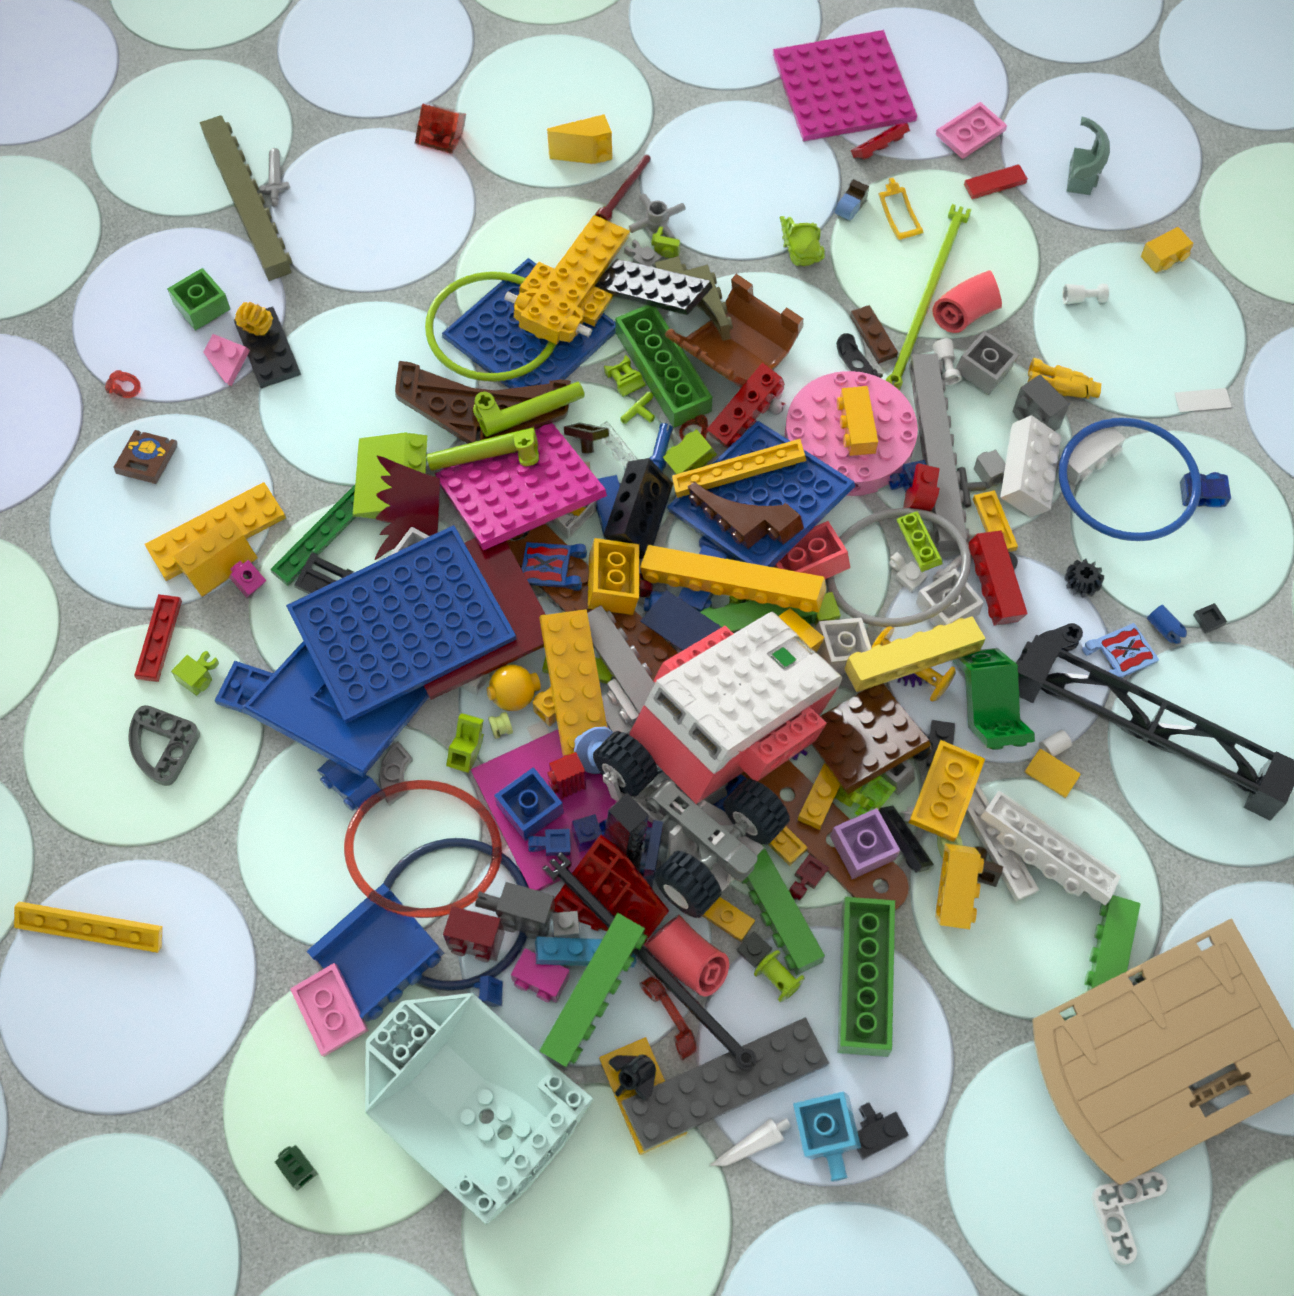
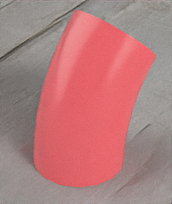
M985 271L963 281L934 303L932 308L933 316L941 328L947 332L959 333L980 317L1002 308L1000 291L992 271Z
M680 914L668 921L644 944V947L674 977L701 996L706 997L715 993L722 986L728 975L730 965L727 955L698 934Z

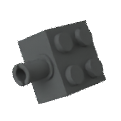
M505 882L500 898L481 891L478 893L479 898H476L475 907L496 912L497 917L501 918L505 931L512 933L520 931L532 939L547 937L553 920L552 913H555L554 895Z

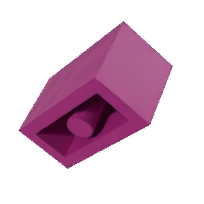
M524 948L511 973V978L514 982L513 985L525 992L529 989L537 993L536 996L539 999L548 1003L550 1000L557 1003L570 978V970L561 965L536 964V954Z

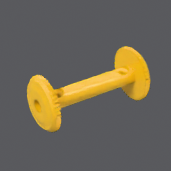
M891 626L886 627L874 641L871 648L877 645L884 646L890 644V638L895 628ZM952 666L944 676L932 668H927L914 674L935 687L930 697V701L933 702L937 701L948 689L956 674V669Z

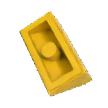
M1042 749L1037 751L1024 772L1064 798L1067 797L1081 775Z

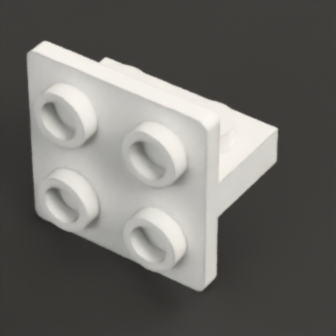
M613 679L607 683L609 692L602 696L606 723L611 731H620L628 734L639 713L617 680Z

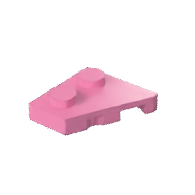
M212 334L203 353L224 382L232 386L250 350L245 346Z

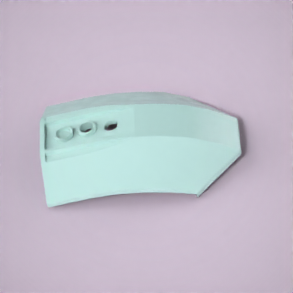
M474 993L401 1001L366 1039L365 1113L486 1225L530 1187L563 1148L593 1101L589 1094L528 1044ZM485 1110H491L494 1113L493 1120L488 1124L480 1121V1115ZM507 1127L513 1129V1134L508 1140H501L499 1138L502 1129Z

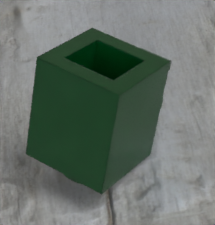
M296 1144L293 1147L288 1146L278 1154V1159L274 1162L291 1186L297 1191L319 1174Z

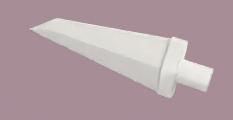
M772 1118L768 1119L763 1125L709 1166H728L774 1144L784 1141L781 1133L792 1127L790 1122L785 1118L775 1124Z

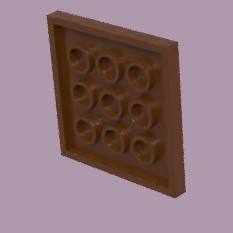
M884 684L865 689L822 714L820 717L827 724L816 741L811 744L847 795L931 746L929 739Z

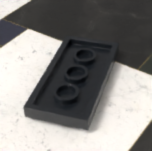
M273 306L265 309L270 311L273 317L272 325L265 335L259 334V336H256L253 333L249 334L248 331L242 330V327H239L233 319L243 346L250 350L247 356L261 389L301 375Z

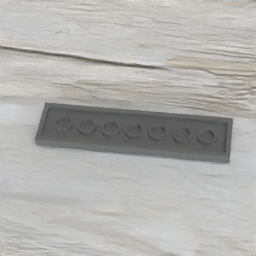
M806 1017L743 1045V1048L751 1049L756 1055V1065L754 1067L750 1063L752 1067L750 1071L740 1070L736 1065V1058L728 1052L654 1086L651 1096L646 1100H643L638 1094L623 1100V1108L643 1151L649 1150L828 1066L829 1061ZM745 1054L741 1057L743 1062H751L749 1055Z

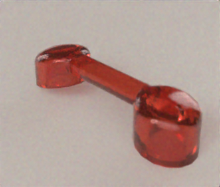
M648 977L640 982L641 989L653 1002L661 1001L678 1028L679 1033L674 1035L673 1039L680 1059L683 1061L696 1053L697 1041L695 1035L682 1018L663 984L654 977Z

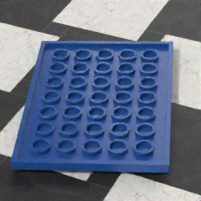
M454 525L286 605L345 724L517 639Z

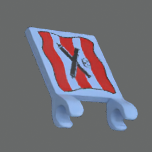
M1135 623L1098 639L1089 640L1085 643V647L1082 648V651L1087 656L1101 649L1114 668L1108 672L1121 678L1159 661V658Z

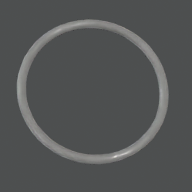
M897 508L869 515L853 524L839 537L843 545H845L857 532L875 522L902 517L918 511L921 519L931 521L950 533L958 544L961 553L962 565L958 580L945 598L921 613L902 618H880L862 613L843 599L837 589L834 576L826 579L828 591L833 592L837 606L852 618H862L865 624L879 627H904L928 620L951 605L960 595L968 580L971 555L962 533L950 521L935 513L914 508Z

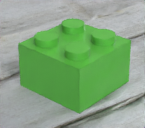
M203 267L167 288L173 305L195 331L231 310L226 294Z

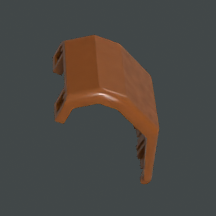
M735 274L731 279L732 290L725 301L728 312L725 315L731 318L733 329L730 330L731 339L722 341L717 328L711 320L687 337L676 333L672 328L666 331L665 336L741 388L761 363L774 370L789 354L803 329L804 318L787 307L782 313H779L754 296L753 284Z

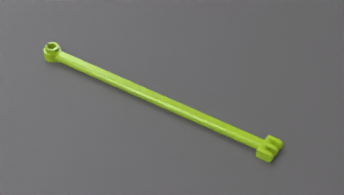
M951 205L947 217L952 219L893 372L886 378V381L891 384L893 383L892 381H896L894 386L899 391L902 388L904 370L961 222L967 224L972 209H967L966 213L963 214L964 207L960 206L958 212H956V205Z

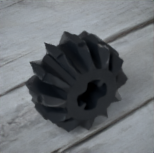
M1077 559L1066 570L1067 573L1064 576V581L1067 582L1066 589H1074L1073 595L1078 592L1082 598L1086 594L1092 597L1102 587L1105 576L1101 574L1102 567H1095V561L1090 564L1087 559H1084L1082 562Z

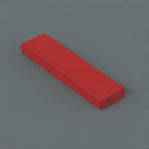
M158 594L134 674L136 679L159 682L181 607V597Z

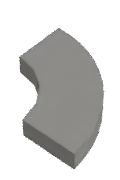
M399 741L393 744L387 751L380 769L379 784L384 793L383 797L389 806L409 792L404 782V774L413 758Z

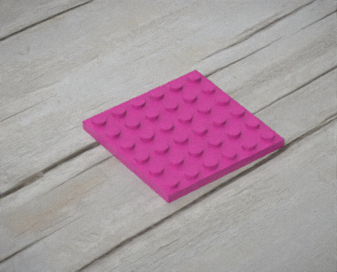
M884 30L773 49L772 55L803 142L917 120V113Z
M553 423L535 430L539 446V461L534 465H521L518 452L443 468L441 471L434 473L435 477L440 478V487L483 550L607 496L606 489Z

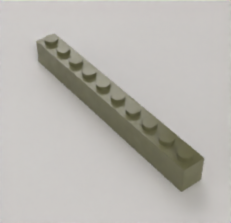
M219 115L199 122L206 143L267 280L271 281L291 274L290 265L293 263L289 252H284L286 247L282 237H277L279 231L275 222H270L272 216L269 208H264L263 205L266 203L262 193H257V190H259L255 178H250V176H253L249 164H244L246 159L242 149H237L240 146L236 136H231L233 130L229 121L225 122L223 116Z

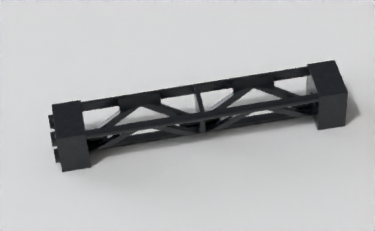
M1035 635L1032 642H1026L1019 659L1016 661V664H1018L1020 698L1034 703L1041 689L1046 694L1059 700L1074 703L1114 723L1124 732L1142 739V741L1148 742L1162 751L1180 755L1222 776L1231 785L1250 792L1243 808L1269 821L1287 804L1294 787V759L1277 751L1273 752L1081 659L1061 649V646L1038 635ZM1059 657L1090 672V674L1080 675L1058 672L1049 674L1056 658ZM1082 683L1108 686L1130 710L1132 714L1131 720L1064 689L1065 685ZM1128 691L1160 706L1151 722L1149 717L1128 696ZM1166 709L1196 725L1192 727L1159 723ZM1175 734L1214 738L1233 758L1238 766V770L1234 772L1168 739L1171 735ZM1236 744L1269 759L1260 769L1258 775L1251 764L1235 748Z

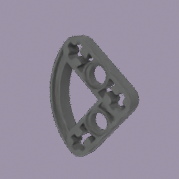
M148 705L141 706L135 711L128 733L130 752L136 764L148 778L163 786H169L177 780L200 737V731L192 721ZM148 714H150L152 719L156 720V722L154 723L153 720L146 718L143 721L142 716H147ZM172 720L173 726L170 729H161L164 721ZM142 729L170 739L155 768L147 762L143 755L141 747ZM191 729L192 732H193V734H192V735H191V734H188V735L185 737V735H184L183 732H184V731L188 732V731ZM174 749H183L181 757H171V752ZM169 770L171 774L169 776L165 775L163 778L161 773Z

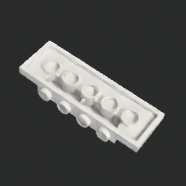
M998 790L981 815V818L989 826L1000 831L996 839L1001 842L1002 846L1016 852L1025 863L1033 864L1040 869L1045 877L1060 883L1068 893L1079 897L1083 891H1086L1091 898L1106 905L1111 899L1121 875Z

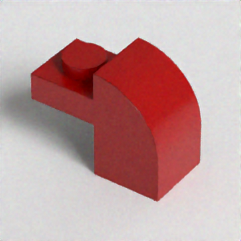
M920 463L916 465L913 486L906 490L903 508H914L931 512L940 490L937 487L940 468Z

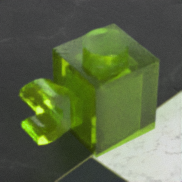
M881 776L870 781L861 792L863 796L870 800L865 808L860 805L854 814L860 816L867 813L871 808L879 810L896 788Z

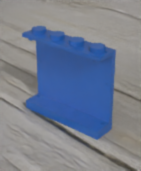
M384 883L307 950L311 958L317 961L323 969L333 963L338 965L361 1013L359 1016L367 1022L380 1017L384 1011L383 1009L390 1002L394 1003L403 995L402 991L409 985L416 984L422 978V973L428 968L435 967L441 961V956L445 954Z

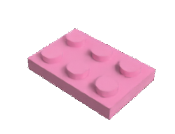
M979 102L937 129L936 136L959 157L964 159L1005 132L1007 124L983 103Z
M331 964L290 988L321 1056H327L369 1031L364 1019L359 1016L361 1013L337 964Z

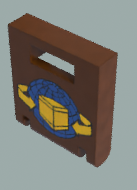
M134 430L113 466L115 474L157 484L177 448V440L171 439L169 441L167 437L142 432L141 434V431ZM130 463L146 466L148 468L146 471L134 469L131 467Z

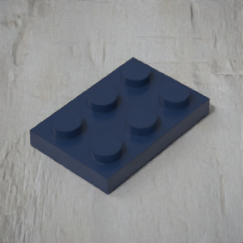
M653 820L652 828L647 827L644 851L642 852L640 874L652 889L663 829V822Z

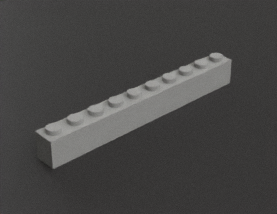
M937 353L913 354L910 360L909 371L924 465L940 468L937 487L940 490L931 512L950 521L962 533L966 542H969V529H965L966 510L962 509L961 504L963 503V491L959 490L958 486L960 484V472L956 471L955 467L957 465V453L953 452L952 448L954 447V435L950 434L951 416H947L948 398H944L946 385L945 380L941 379L943 365L942 362H939ZM933 523L937 551H960L958 544L951 534L941 526Z
M600 605L587 613L593 648L640 714L655 684L650 678L652 672L646 663L641 664L638 658L640 655L633 645L629 647L626 643L628 637L622 628H616L614 625L616 620L610 611L605 612ZM725 784L703 800L712 805L727 796L725 787L728 784Z

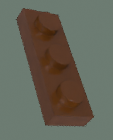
M867 305L851 311L850 317L877 363L896 358L898 351L872 307Z

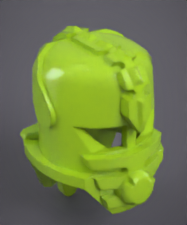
M784 216L779 217L783 233L782 240H784L783 247L788 248L790 259L797 267L809 266L824 259L825 250L819 242L821 230L817 227V223L796 224L792 217L786 219Z

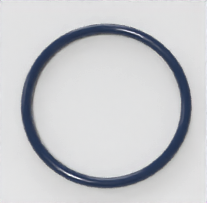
M446 838L416 848L392 868L383 882L391 890L399 875L420 857L445 848H468L493 857L510 872L517 885L529 888L523 874L508 856L487 843L467 838ZM519 931L517 939L504 958L495 966L477 976L448 981L422 975L417 984L445 991L473 988L475 983L480 982L481 976L489 975L495 978L508 968L521 952L527 936Z

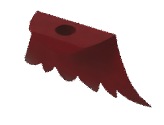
M378 455L377 459L390 474V476H381V479L392 488L382 490L376 494L378 499L390 505L376 516V520L391 524L380 532V535L389 536L380 546L375 560L396 548L411 527L428 536L438 533L440 478L419 472Z

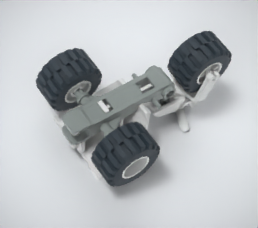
M614 731L593 752L594 762L603 775V782L607 784L611 798L619 801L628 793L649 814L648 821L653 823V820L662 821L663 826L669 820L677 823L669 833L667 860L654 873V878L658 888L667 900L677 909L691 917L701 918L734 879L740 882L745 880L754 870L757 855L764 849L761 844H770L790 822L789 813L779 797L768 787L752 779H744L723 801L725 812L705 800L700 801L696 805L687 795L680 791V788L672 779L665 780L657 786L652 784L649 788L648 785L658 775L657 765L646 748L624 732Z

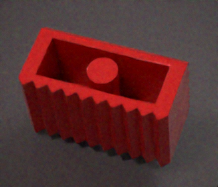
M576 752L549 763L550 771L547 772L550 781L548 783L555 794L558 793L560 799H564V796L568 798V795L586 789L585 769Z

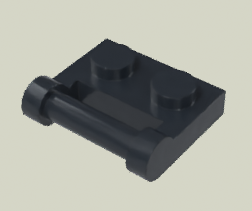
M312 552L294 588L310 594L336 582V580L313 570L312 567L314 565L341 578L354 573V571L348 568L345 570L318 557L319 554Z

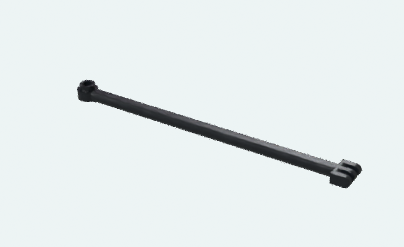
M559 852L556 856L562 863L559 864L555 859H551L549 863L555 870L552 871L547 865L542 870L553 882L560 878L609 928L615 916L568 870L572 864L564 854ZM644 946L641 949L635 948L633 954L736 1058L737 1067L742 1071L752 1070L750 1063L755 1067V1053L751 1049L743 1048ZM747 1054L751 1057V1062L745 1063L741 1057Z

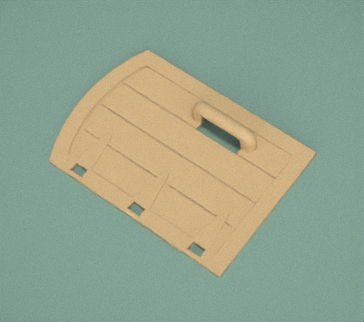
M1232 918L1032 1019L1034 1044L1039 1067L1057 1113L1084 1153L1118 1185L1132 1180L1294 1094V1029ZM1209 937L1212 946L1201 951L1196 943ZM1141 972L1145 980L1133 986L1129 977ZM1073 1006L1076 1015L1064 1021L1060 1013ZM1232 1063L1236 1067V1069L1193 1091L1188 1087ZM1246 1085L1250 1094L1206 1117L1204 1116L1199 1107L1200 1105L1236 1086Z

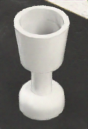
M1107 283L1099 284L1097 289H1085L1084 285L1064 284L1062 290V299L1065 305L1084 302L1085 298L1094 297L1099 302L1104 303L1109 298V286Z
M948 338L936 341L932 348L934 353L938 354L939 362H942V365L945 367L942 380H945V385H954L961 381L962 376L959 370L953 368L952 362L955 360L953 341Z

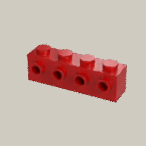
M761 363L707 428L709 435L728 449L756 423V419L761 413L764 414L769 409L773 398L778 397L783 392L785 385L783 378L764 363Z
M1002 530L977 533L968 544L970 554L975 563V572L979 576L982 586V595L987 602L988 615L992 619L994 626L1019 622L1028 613Z

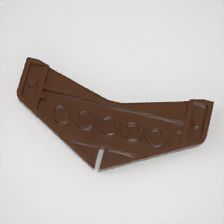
M399 361L395 397L401 403L468 444L476 441L477 431H481L480 440L533 427L537 429L565 419L569 409L568 404L486 437L473 413L475 397L478 393H490L494 397L499 409L503 410L570 385L571 381L559 379L551 380L549 384L502 390L471 388L422 370L417 364Z

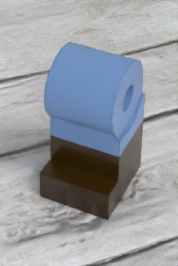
M853 179L849 184V189L839 201L835 214L851 221L867 201L869 186Z

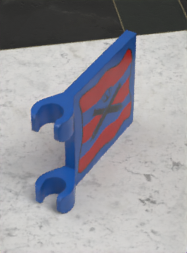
M526 542L522 571L530 585L565 587L574 591H580L582 588L581 577H567L570 556L579 559L586 558V545Z

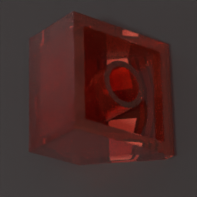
M422 103L414 144L453 154L463 134L467 113L431 103Z

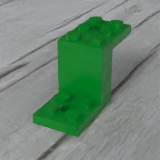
M999 648L981 649L978 652L954 659L953 662L965 673L968 728L980 741L992 750L1003 749L1007 745L1023 747L1027 743L1035 742V733L1020 719L1018 664Z

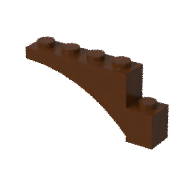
M695 481L688 486L691 495L689 499L695 507L700 506L710 520L715 519L722 531H728L737 544L740 545L742 543L747 549L752 547L766 534L772 540L777 539L784 545L804 529L800 514L787 503L779 506L742 504L719 497L707 491Z

